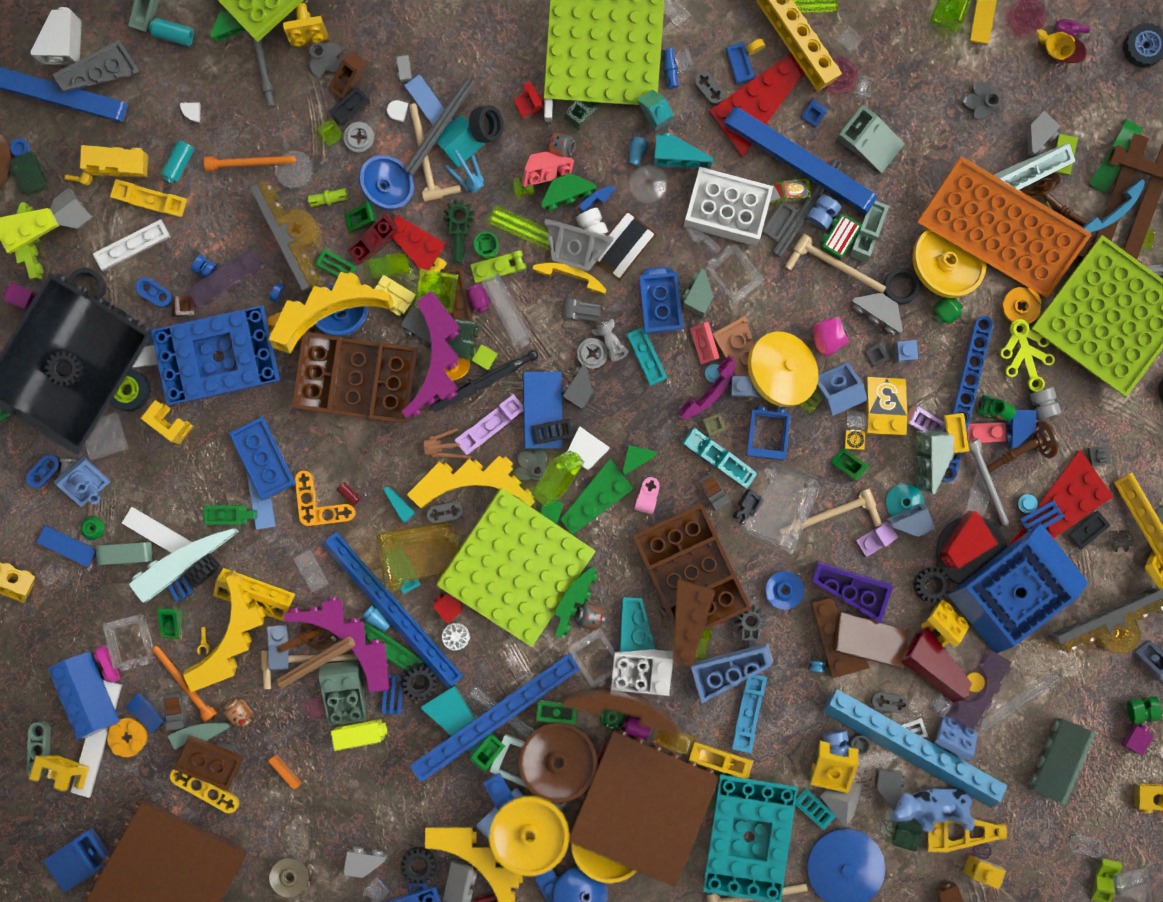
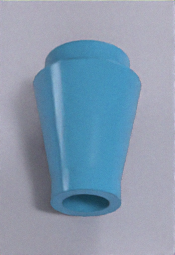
M633 136L632 140H630L628 163L640 164L648 147L647 139Z
M370 605L362 615L365 622L383 632L391 625L378 608Z

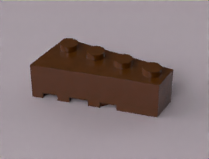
M678 579L673 661L693 666L715 591Z
M827 597L810 602L830 677L836 678L869 669L870 666L865 659L834 652L839 611L833 600Z

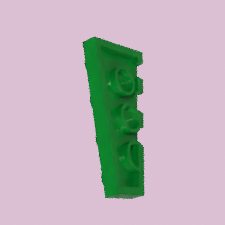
M611 458L562 517L561 521L572 535L633 490Z

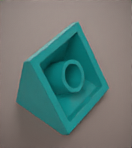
M459 115L450 123L435 142L457 168L461 166V163L454 150H458L465 162L486 144L478 142L473 138L469 128V121L462 115Z

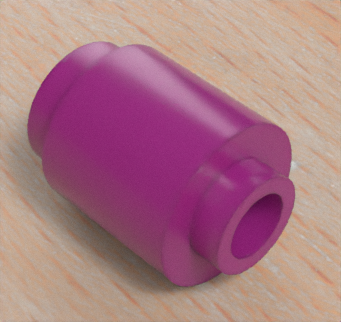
M476 284L466 289L468 293L466 296L474 312L478 311L480 314L489 310L488 306L491 303L484 287Z
M630 716L629 719L625 718L622 729L628 733V736L647 740L651 730L649 727L641 726L638 718Z

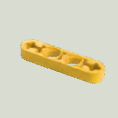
M172 770L170 779L172 783L225 813H232L238 809L239 799L230 792L194 777L187 782L186 786L184 784L186 780H177L175 773H179V771ZM182 773L183 777L189 778V775ZM193 780L201 782L200 790L196 791L191 787ZM214 789L218 792L216 800L209 798V790ZM223 794L225 795V797L223 798L224 800H233L232 804L235 805L234 807L228 809V804L226 802L222 801L220 804L218 803L221 800Z

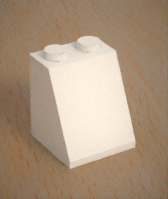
M59 7L58 10H51L31 50V56L42 65H71L79 61L81 20L69 8Z

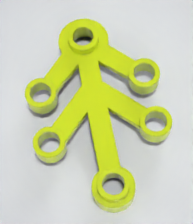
M1015 320L1010 326L1012 336L1007 345L1000 350V356L1005 359L1011 358L1012 350L1018 340L1021 347L1011 365L1006 367L1005 373L1009 377H1015L1024 359L1030 377L1028 387L1032 391L1039 392L1044 388L1045 382L1041 377H1038L1032 356L1042 360L1045 365H1052L1055 362V358L1052 354H1045L1030 346L1027 337L1037 341L1040 347H1047L1049 341L1046 340V343L1042 345L1040 340L1043 337L1031 331L1029 324L1025 320ZM1019 325L1022 326L1021 332L1016 331V328ZM1006 349L1009 350L1008 356L1003 355V351ZM1047 356L1051 357V361L1049 363H1046L1045 361ZM1014 368V373L1010 375L1009 369ZM1034 380L1038 381V385L1036 387L1032 386V382Z

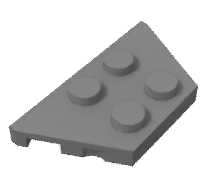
M545 219V225L548 227L550 236L548 241L551 246L552 261L586 271L590 270L614 239V237Z

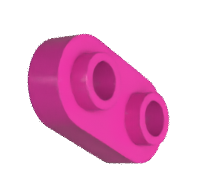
M105 645L96 648L94 656L99 664L101 663L103 667L102 674L105 680L111 683L120 680L119 672L108 648Z

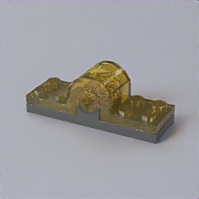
M262 181L258 183L259 185L256 184L250 187L301 289L307 295H310L314 286L321 288L319 283L322 281L318 273L311 269L313 263L307 253L318 248L317 246L322 236L321 228L315 219L304 210L294 208L286 212L284 206L276 200L279 197L271 184L267 185Z
M1151 588L1049 634L1048 636L1050 641L1053 642L1054 649L1069 653L1076 650L1077 645L1081 643L1086 645L1094 642L1096 648H1100L1103 651L1117 654L1131 652L1140 641L1141 631L1136 619L1139 621L1147 618L1148 613L1152 611L1157 613L1163 610V589Z

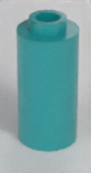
M155 18L149 24V32H151L152 37L188 47L193 41L194 29L159 18Z
M177 140L160 173L163 175L162 179L170 184H173V182L178 183L195 148Z

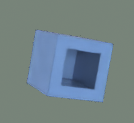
M917 340L899 341L894 344L895 363L918 360Z

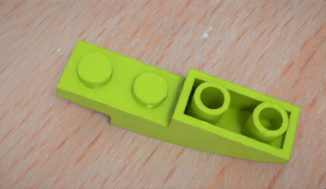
M22 202L19 205L17 214L34 211L32 206ZM39 238L15 251L17 263L22 266L26 265L30 280L35 282L43 280L41 275L43 274V268L37 261L38 251L36 246L33 245V243L40 242Z

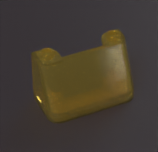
M437 523L383 532L376 535L384 587L389 591L399 590L403 586V581L438 575L442 576L459 550L458 533L450 523Z

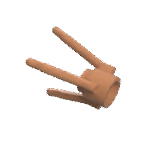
M457 428L436 436H430V440H424L426 455L471 459L470 455L441 453L444 448L460 446V443L441 444V441L438 440L458 432Z

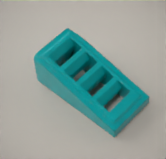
M385 487V494L401 521L406 524L416 514L415 511L390 487Z
M807 788L796 798L795 805L822 830L836 817ZM807 796H810L811 798L806 802L804 806H802L801 803L804 801V799ZM815 801L816 804L808 811L807 808ZM819 807L823 808L816 817L813 816ZM827 812V817L820 822V818Z

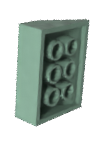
M1059 718L1058 721L1056 720L1053 723L1051 729L1053 733L1045 742L1043 756H1040L1037 761V771L1030 777L1029 789L1065 806L1096 732Z

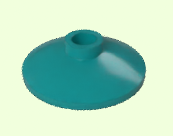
M907 483L894 486L886 496V508L891 516L919 504L924 505L921 491L914 485ZM904 499L909 500L908 506L903 504Z

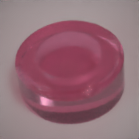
M320 698L309 700L306 705L308 715L314 718L322 716L325 713L324 701Z

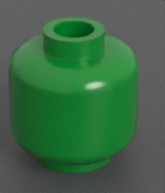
M944 297L934 306L936 312L934 316L941 324L943 322L952 324L962 315L961 309L963 306L956 298Z

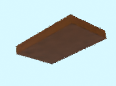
M189 735L173 770L228 791L243 760V756Z

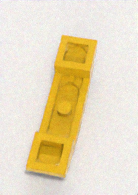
M115 179L110 195L113 199L177 217L183 216L187 203L186 198L139 187Z
M542 263L533 266V272L551 278L553 271L588 282L587 290L604 296L606 294L604 286L593 276L581 269L560 263Z

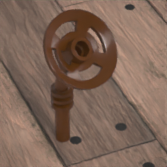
M1053 172L1022 188L1023 192L1029 196H1042L1060 215L1066 216L1067 219H1071L1078 225L1083 227L1088 223L1087 220L1074 213L1073 209L1070 210V207L1066 208V205H1062L1049 193L1060 184L1061 178L1059 174ZM1032 184L1035 185L1033 190H1028Z
M1046 421L1037 422L1036 430L1033 432L1034 439L1002 454L1001 458L986 466L988 472L991 473L1002 465L1013 462V459L1016 460L1017 456L1035 447L1045 458L1055 457L1058 452V439L1052 426Z
M303 622L301 633L277 646L276 650L278 653H282L305 643L313 649H327L337 641L338 636L320 626L314 627V624ZM327 635L325 638L319 639L320 636ZM329 637L332 638L328 643L319 645V642L326 641Z

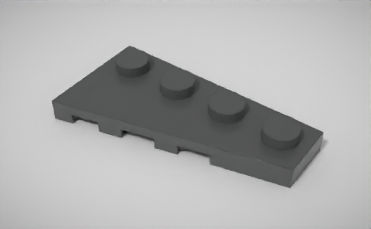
M117 40L52 74V77L62 93L139 75L140 71L120 40Z

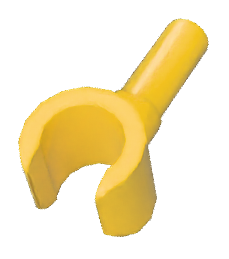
M82 172L81 177L65 175L64 177L65 180L80 182L87 186L93 178L85 172Z
M201 627V644L197 648L199 655L202 652L201 647L206 648V654L210 651V645L206 640V627Z

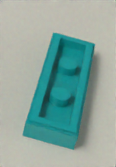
M644 326L626 334L649 386L666 380L667 376L648 335L645 334Z

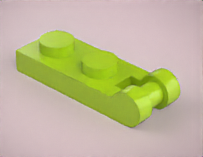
M519 250L470 264L475 283L526 270V264L522 261V251ZM515 260L516 265L513 267H510L509 261Z

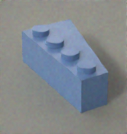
M766 643L695 661L691 669L701 703L703 704L712 697L771 667L773 658L769 644Z

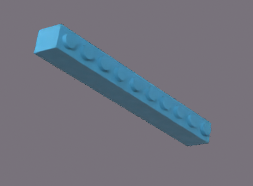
M837 689L829 696L822 711L826 715L949 785L964 791L990 808L1001 802L1007 785Z

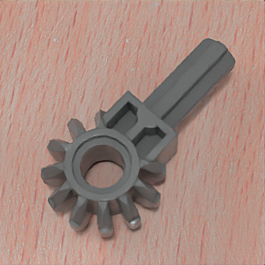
M756 604L752 605V609L735 616L736 619H739L734 624L735 626H740L738 631L741 633V640L744 641V649L756 646V641H760V633L763 632L760 626H767L766 622L761 621L765 620L767 616L762 614V608L756 611ZM749 616L756 618L752 625L746 624V618Z

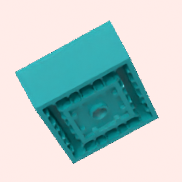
M720 775L707 849L703 892L765 902H781L797 786ZM747 831L754 833V839L750 842L745 841L743 838Z

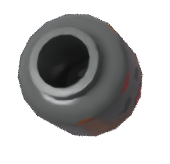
M555 131L551 136L547 137L546 147H548V152L568 157L574 152L575 140H573L570 134Z
M585 603L578 607L575 613V621L580 628L596 630L600 625H603L605 620L601 607Z

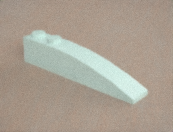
M1067 143L994 175L1019 190L1075 162V158L1070 144Z
M230 529L210 535L174 551L159 562L157 560L153 561L147 566V571L144 573L139 572L132 577L133 581L129 584L142 603L148 602L189 571L205 555L211 554L239 531L237 529Z

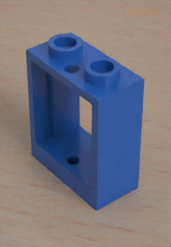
M756 406V409H752L750 412L746 456L786 460L791 414L786 413L784 409H775L774 412L767 411L766 407ZM756 416L783 419L780 451L752 448Z

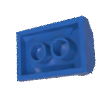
M668 266L645 269V272L639 276L645 334L669 333L683 330L678 273L672 271Z

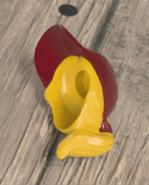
M1036 30L1038 41L1046 45L1050 58L1063 64L1079 63L1086 58V46L1074 36L1064 32L1047 35V32L1044 30Z

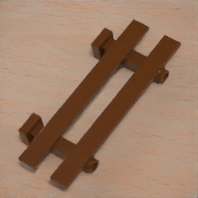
M1134 133L1127 153L1123 152L1125 147L1120 145L1113 146L1106 165L1110 167L1118 165L1122 167L1103 219L1127 200L1123 192L1132 186L1137 171L1150 175L1124 247V251L1137 260L1163 190V144L1155 163L1143 159L1142 156L1149 138ZM1119 219L1111 225L1098 230L1093 244L1090 243L1091 239L1089 238L1077 257H1085L1101 235L1112 241Z

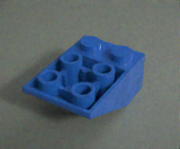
M92 827L43 860V862L65 893L104 867L102 861L106 854L110 855V852Z

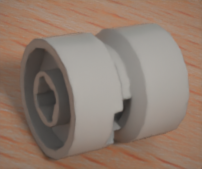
M1054 387L1029 394L1032 405H1036L1037 420L1062 413L1059 403L1055 402L1057 396Z

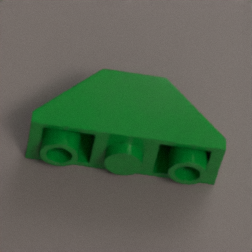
M571 173L553 179L541 204L542 210L551 212L558 209V205L564 203L565 205L573 204L580 197L586 199L596 192V185Z

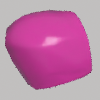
M839 317L813 325L816 349L823 355L830 356L849 343L848 335L843 330Z

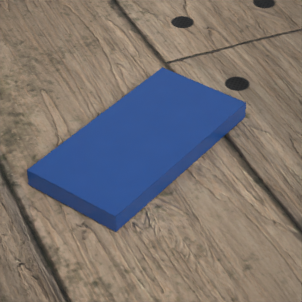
M523 372L524 449H562L563 439L536 445L532 427L533 425L562 420L561 372ZM554 425L556 436H560L558 425ZM549 426L547 427L548 437L551 438L552 433ZM539 428L541 439H545L543 428Z
M263 416L229 433L261 501L296 485L291 471Z

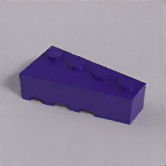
M816 560L811 576L814 583L853 605L876 621L882 622L893 588L890 583Z

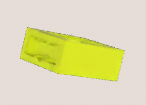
M382 719L336 727L331 731L334 750L381 742L385 738V734H387L386 723H382Z

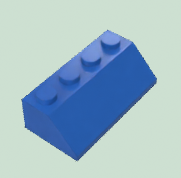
M91 652L63 660L48 668L77 740L88 738L120 722Z

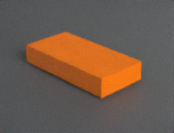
M277 754L269 760L272 767L292 789L295 790L302 784Z

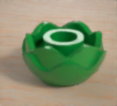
M96 516L84 519L80 526L81 534L88 540H96L102 537L104 534V522Z
M603 708L600 721L607 728L615 729L622 725L624 713Z

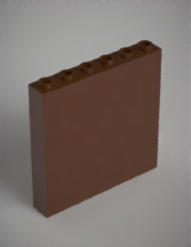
M622 730L611 731L598 760L593 781L583 796L569 830L568 842L676 887L720 777L715 775L716 771L705 767L704 770L697 768L698 764L691 760H687V763L681 761V756L670 752L669 755L663 753V748L652 744V747L645 745L646 741L635 737L633 740L627 737L628 733Z
M142 798L140 803L136 802L131 810L133 816L131 819H126L121 828L123 830L121 837L117 836L111 846L114 848L110 855L106 854L103 859L102 865L104 867L101 872L97 871L92 879L94 883L92 888H87L82 897L84 902H220L244 861L246 850Z

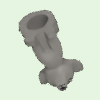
M610 319L608 322L599 323L596 329H592V333L595 336L604 337L610 359L618 361L628 354V350L624 345H621L617 336L612 333L615 323L613 319Z

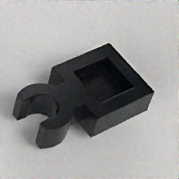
M747 489L738 502L741 508L734 512L733 518L739 519L740 515H742L739 523L747 524L749 515L754 516L764 500L752 489Z

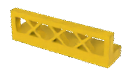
M223 568L216 579L213 596L231 602L230 590L226 581L227 572L231 570ZM240 574L243 580L242 588L244 592H248L251 599L249 604L260 601L265 605L263 609L267 616L285 622L284 613L289 612L288 609L295 598V594ZM220 587L226 589L229 593L226 594L219 591ZM274 608L284 610L283 614L276 612Z

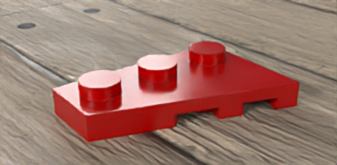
M396 214L393 222L398 227L394 240L426 276L446 243Z

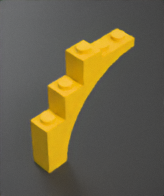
M340 272L332 291L326 287L314 286L305 305L299 301L292 302L287 300L269 337V341L274 349L291 353L304 333L323 318L344 309L361 306L380 307L391 310L394 304L391 294L385 290L372 289L366 284L361 285L359 278L353 273Z
M498 456L484 472L481 470L483 466L476 459L474 461L468 459L454 475L451 473L453 469L446 462L444 464L438 462L407 494L420 508H424L429 502L445 492L460 487L487 486L497 489L503 488L530 507L535 503L533 500L535 495L528 488L524 491L519 486L521 482L514 475L512 477L509 476L514 469L511 467L513 463L506 456L503 459Z
M235 570L227 572L226 575L232 605L228 630L211 654L199 663L185 669L183 676L190 692L234 676L237 663L232 656L249 650L250 643L252 642L249 633L245 631L262 625L264 617H266L263 607H259L257 602L249 604L251 602L248 592H244L242 588L243 580L240 574H236Z
M473 827L425 828V848L447 851L467 860L488 880L497 896L498 902H515V891H512V888H519V883H523V875L513 873L504 866H496V863L500 862L494 856L491 847H473V843H477V831H473Z

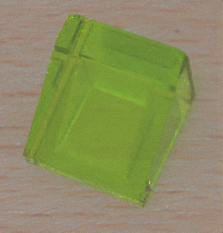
M330 118L316 128L328 146L344 137V134L333 118Z

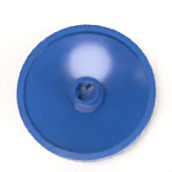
M841 828L824 834L815 842L808 855L807 874L815 892L826 902H868L882 886L885 876V862L880 848L868 835L855 829Z

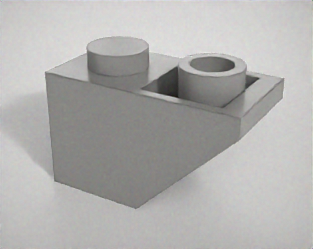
M1045 111L1027 128V148L1030 158L1034 154L1040 155L1046 148L1044 144L1048 140L1050 142L1053 141L1059 134L1057 130L1061 126Z
M352 847V849L347 851L344 875L363 878L385 862L387 854H383L382 850L372 849L369 852L364 851L362 847Z

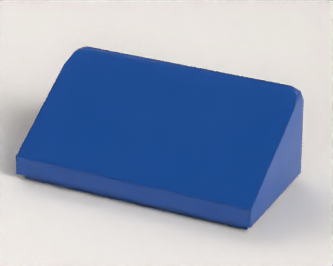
M141 693L136 694L125 706L151 734L166 721Z

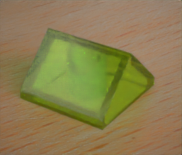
M938 0L931 22L958 32L964 23L972 0Z
M420 269L414 307H418L416 302L432 291L447 311L452 313L458 275Z

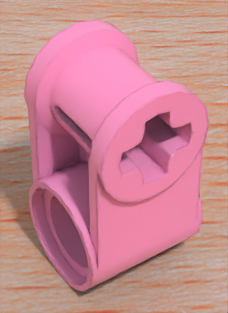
M648 477L643 481L634 510L653 515L659 491L657 479ZM653 480L656 489L648 491V487L645 484Z

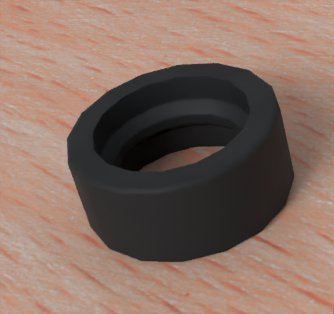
M491 105L474 108L471 112L469 128L473 138L478 142L487 143L497 141L501 137L503 119L496 107ZM484 114L486 115L489 121L488 134L486 133L483 126Z
M77 269L68 278L67 282L73 285L82 276H91L97 281L98 285L97 291L92 297L97 295L103 298L105 295V280L101 274L93 269Z
M908 268L892 270L883 282V285L886 286L884 295L898 305H905L913 301L921 289L919 277L913 270ZM904 275L912 281L913 289L908 296L898 297L892 293L890 286L894 277Z

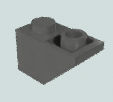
M412 306L401 324L405 328L403 332L411 337L416 335L421 338L419 342L429 348L432 344L425 317L421 310Z
M584 364L581 368L579 366L576 368L572 375L575 377L571 384L567 383L562 390L564 393L563 398L583 410L592 396L588 370Z
M876 768L874 787L895 811L901 796V787H904L905 776H902L900 770Z

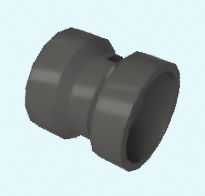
M854 734L850 737L848 744L850 748L858 749V755H864L870 750V741L865 736Z

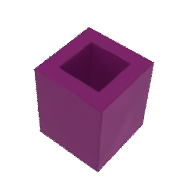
M10 283V286H7L4 291V300L27 310L37 293Z
M1131 724L1120 744L1143 756L1154 735L1150 734V729L1142 724L1138 726Z

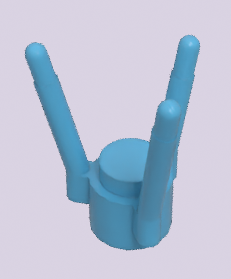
M454 150L459 162L468 175L465 179L466 182L448 165L445 168L463 185L466 191L470 190L471 193L477 192L484 187V179L481 176L475 156L471 155V159L477 176L475 173L471 174L458 150Z

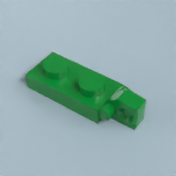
M203 505L204 525H241L247 523V519L257 518V510H247V506Z

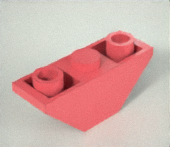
M550 152L532 154L524 169L521 185L525 187L548 182L572 173L574 160Z

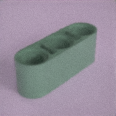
M152 542L96 546L97 565L153 561Z
M45 721L33 723L28 729L27 775L29 777L36 756L50 755L51 726ZM37 726H41V727H42V729H43V734H42V735L37 734V732H36ZM37 745L42 748L41 755L36 753L35 748ZM42 767L39 778L47 775V768Z

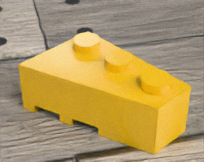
M81 145L80 168L90 176L147 178L148 155L142 149L131 148V150L120 147L107 148Z

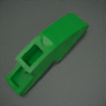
M591 567L578 577L561 599L554 614L561 617L555 636L562 638L563 634H568L571 624H568L570 616L574 617L578 607L574 605L575 602L582 605L584 601L588 602L592 592L588 590L591 583L595 584L598 573L595 572V567Z

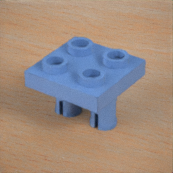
M83 456L54 482L57 487L82 507L88 501L91 504H97L101 499L98 492L106 487L110 480Z
M943 715L940 719L936 741L933 744L942 749L950 750V753L959 759L963 757L971 761L974 757L978 733L972 728L957 722L955 719Z

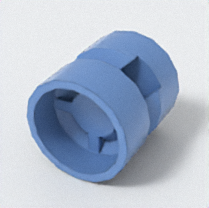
M821 194L815 203L816 207H812L806 218L817 227L827 230L833 221L832 217H836L842 207L831 197Z
M837 730L822 735L823 741L830 744V754L848 758L850 746L847 745L849 741L847 730Z

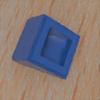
M813 99L801 117L817 127L829 109Z

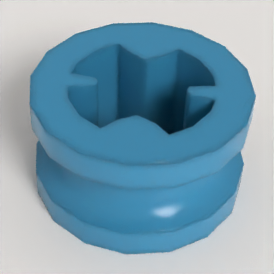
M809 661L811 664L809 671L826 672L824 666L827 665V662Z

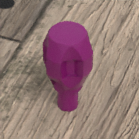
M1072 19L1058 20L1054 26V33L1064 32L1072 36L1080 33H1089L1090 26L1081 25Z

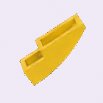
M694 742L689 760L697 764L746 779L749 778L754 761Z

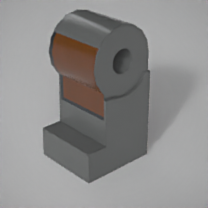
M711 472L697 480L715 511L730 502V499Z
M182 693L165 694L166 731L187 727Z

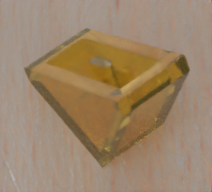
M658 730L654 743L675 752L691 755L697 737L682 731L677 735Z

